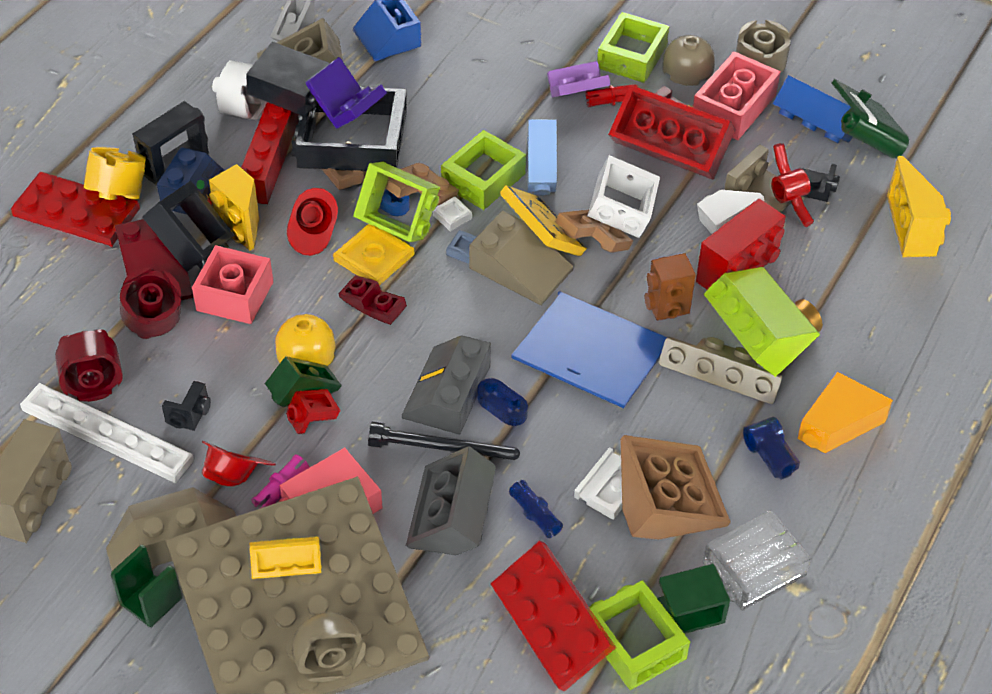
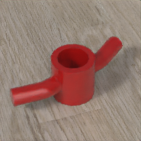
M784 143L775 144L773 148L780 175L772 179L773 194L780 203L791 201L803 226H810L814 220L802 200V196L810 193L809 178L801 168L791 171Z

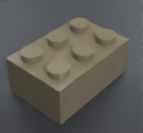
M23 419L0 457V536L27 543L32 533L39 529L42 516L47 507L54 503L57 490L62 481L67 480L69 477L71 463L59 428Z

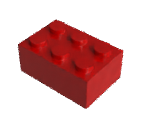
M760 198L755 200L701 242L696 282L708 290L724 273L764 267L768 263L772 264L775 262L781 252L779 247L785 233L783 228L786 216Z

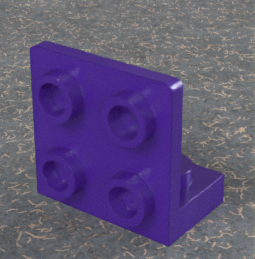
M340 57L333 60L306 81L307 87L336 129L358 118L387 94L382 84L372 89L369 85L361 89Z

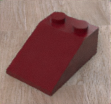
M144 219L115 225L127 276L141 268H153V270L160 272L164 270L178 281L181 288V301L194 298L188 272H186Z

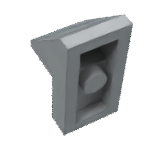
M286 0L270 37L280 41L314 23L315 0Z

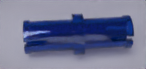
M520 480V484L518 481L510 487L509 494L524 509L523 514L526 518L534 521L547 538H552V535L555 537L563 528V523L548 509L546 500L543 497H538L525 480Z

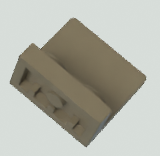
M759 144L727 173L724 190L761 193L764 196V202L782 212L791 204V201L780 203L775 198L771 182L776 175L767 171L769 149Z

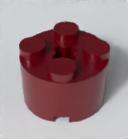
M141 268L129 274L125 278L120 291V315L126 327L142 339L161 336L172 330L179 322L181 314V288L175 277L164 270L160 272L153 270V268Z
M96 329L94 331H82L72 335H65L60 338L55 352V361L59 385L63 393L67 396L68 393L77 397V400L83 402L97 401L111 395L112 389L117 384L118 386L121 384L123 374L117 345L108 336V333L105 330Z

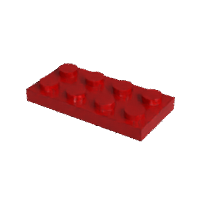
M40 171L10 209L14 217L112 247L118 239L115 225L130 222L140 207L137 200L116 195L114 200L99 197V191L87 190L84 188V184Z
M539 540L490 583L559 690L565 692L617 648L546 543Z

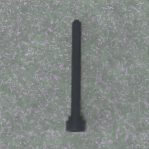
M372 421L369 430L368 446L381 448L382 445L388 446L389 443L457 452L470 446L482 456L516 460L520 456V451L515 447L393 431L391 427H387L385 423Z

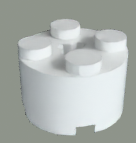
M230 60L222 70L220 77H215L212 89L216 93L218 111L220 113L245 119L257 120L261 118L267 102L247 95L246 73L253 65Z

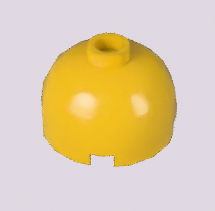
M300 314L287 319L279 328L275 339L276 355L279 363L287 356L328 366L335 357L336 347L333 331L323 319L316 315Z

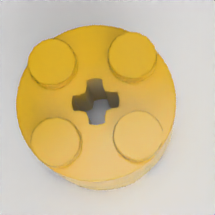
M93 147L89 150L84 188L91 191H99V197L109 200L116 199V195L129 199H140L146 158L132 151H128V154L120 153L119 148Z

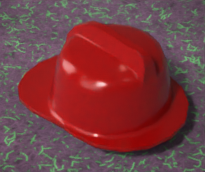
M322 188L307 189L298 196L294 203L287 226V237L292 248L302 255L312 256L319 254L327 247L331 239L338 215V206L336 199L330 192Z
M202 441V443L208 445L202 475L220 485L231 487L242 484L258 464L276 466L274 462L229 452L206 441Z

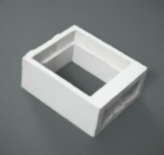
M609 155L598 174L588 217L640 238L652 216L660 177ZM606 186L641 200L639 210L603 196Z

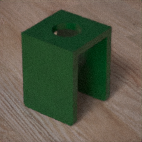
M143 544L135 549L110 574L119 604L150 628L182 599L175 568L169 565L156 577L153 573L147 548Z
M714 563L659 578V585L664 596L657 599L684 634L726 622L730 598Z

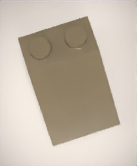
M324 18L277 42L280 45L329 63L338 57L343 61L339 38ZM267 48L257 53V59Z
M503 210L469 244L470 269L541 306L573 271V265L558 251L547 247L523 220Z

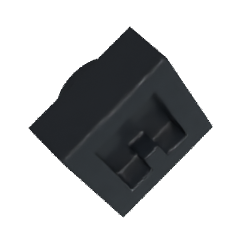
M831 164L829 174L803 169L809 178L811 187L810 193L803 197L828 202L830 192H836L840 176L835 175L837 165Z

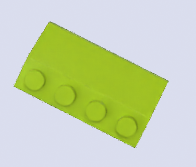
M764 267L724 273L704 293V296L754 361L774 377L779 375L821 335Z

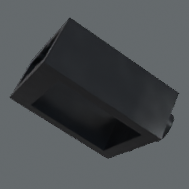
M183 101L132 134L136 153L146 158L144 177L156 186L180 147L209 155L208 136L204 125L205 117L200 109L194 108L186 101ZM186 130L188 140L162 157L160 147Z
M189 181L165 197L142 216L186 272L196 265L199 269H202L215 245L229 248L226 242L235 236L192 181ZM180 205L210 242V245L202 249L172 212L173 209Z

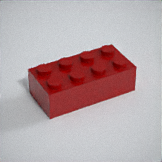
M630 85L608 135L617 144L714 180L735 128L731 121Z

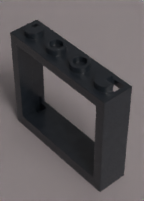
M384 88L387 94L363 113L391 115L385 146L312 142L318 113L324 111L318 103L315 108L312 107L306 116L299 114V125H296L295 129L296 140H292L291 155L296 157L297 168L367 171L369 163L385 162L397 168L407 114V89Z

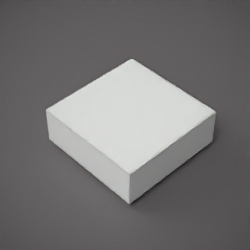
M454 196L437 206L433 211V216L449 231H452L471 220L472 211Z

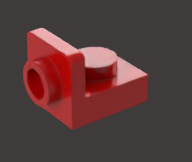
M328 389L295 392L287 408L286 415L297 434H304L311 421L335 420L341 410Z

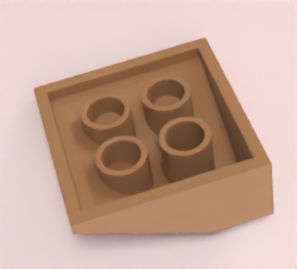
M628 435L622 436V510L632 537L659 540L727 527L731 523L700 446Z

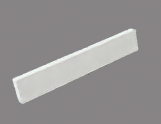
M41 383L20 404L22 411L174 483L178 482L194 462L193 454Z

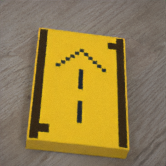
M507 185L501 190L500 194L547 247L576 256H581L587 248L579 239L567 236L563 229L555 223L557 215L539 196Z

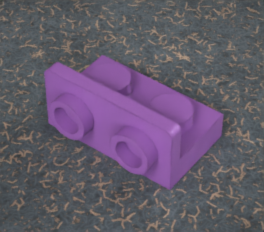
M597 61L547 72L552 98L610 86L609 75H600Z

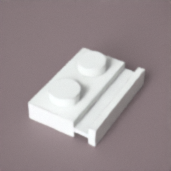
M609 447L575 489L574 498L577 500L581 498L586 501V505L613 520L622 510L621 455L613 453V449Z

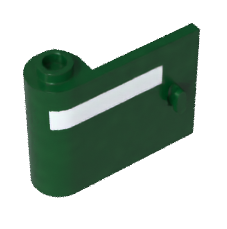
M834 79L832 85L851 107L841 119L842 131L893 159L903 155L908 147L909 138L880 103L872 100V94L863 89L858 92Z

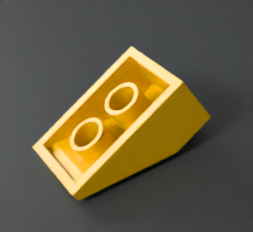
M897 156L887 198L902 257H936L939 246L944 243L945 227L951 221L950 209L946 208L943 196L904 156Z

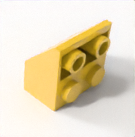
M236 164L209 180L211 191L209 197L213 203L214 210L235 234L232 237L233 240L238 244L241 243L251 251L255 246L260 220L254 179Z

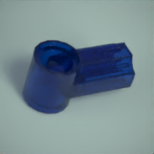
M773 416L744 427L743 438L746 446L752 453H759L775 478L785 479L799 469L800 462L784 440V431L777 418Z

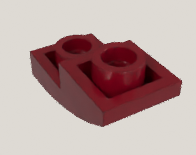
M357 275L338 293L339 297L350 306L389 325L407 307L405 297L381 291L379 282Z

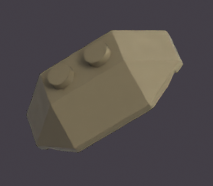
M194 487L130 505L106 547L111 569L113 571L141 544L147 548L152 567L171 562L172 559L166 544L167 539L236 517L235 511Z

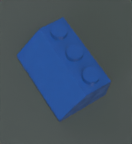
M790 75L787 76L773 102L774 105L780 107L778 113L793 120L794 116L803 119L801 125L813 131H816L817 127L825 130L824 137L836 143H839L840 139L849 143L854 137L842 131L841 119L851 107Z

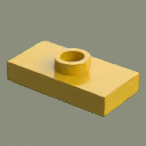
M319 536L249 542L252 579L321 573Z

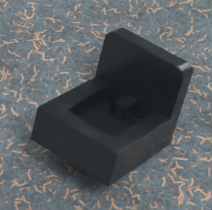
M193 381L182 404L165 400L162 404L165 422L178 429L185 428L195 431L202 415L208 413L211 404L206 384Z

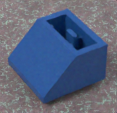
M375 0L353 27L354 33L374 61L421 47V22L405 0Z

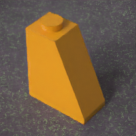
M837 372L802 419L797 439L811 448L827 453L884 424L888 418L893 400Z

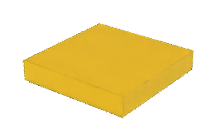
M368 224L333 253V260L357 276L379 282L380 286L415 253L414 247L382 229Z

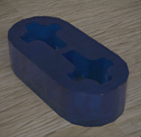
M488 378L479 383L477 399L483 408L509 426H518L527 420L528 404L521 395L498 379Z

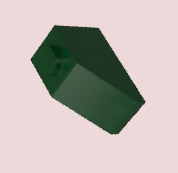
M287 356L284 357L264 383L271 392L273 401L282 407L290 405L296 391L328 389L329 393L332 394L342 386L327 365Z

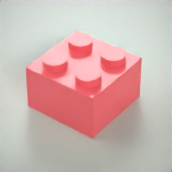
M215 245L192 286L196 311L252 324L273 284L270 258Z

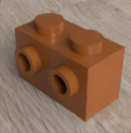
M686 253L661 257L651 261L650 273H647L648 293H645L644 299L647 309L652 310L657 321L690 314L696 274Z

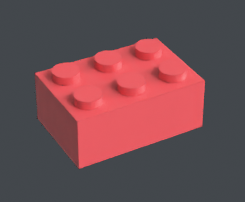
M733 52L694 95L693 108L731 121L735 128L732 138L739 140L775 98L781 71Z

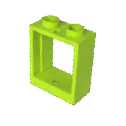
M621 12L598 48L597 62L599 69L645 83L667 47L669 26ZM622 35L651 44L645 55L615 46Z
M483 130L441 165V177L447 179L451 185L459 189L458 195L485 210L501 196L500 192L505 185L511 187L526 174V154L502 141L497 136ZM483 154L504 165L487 181L465 170Z
M385 162L369 163L353 217L408 242L423 240L430 230L429 220L432 211L435 210L439 202L438 192L440 186ZM389 177L422 191L411 227L378 212Z
M643 580L634 585H625L616 595L606 600H598L589 606L617 647L606 658L630 691L687 659L690 646L689 639ZM640 604L666 640L632 659L605 622Z

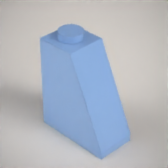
M529 120L528 192H534L536 195H548L551 192H556V120Z

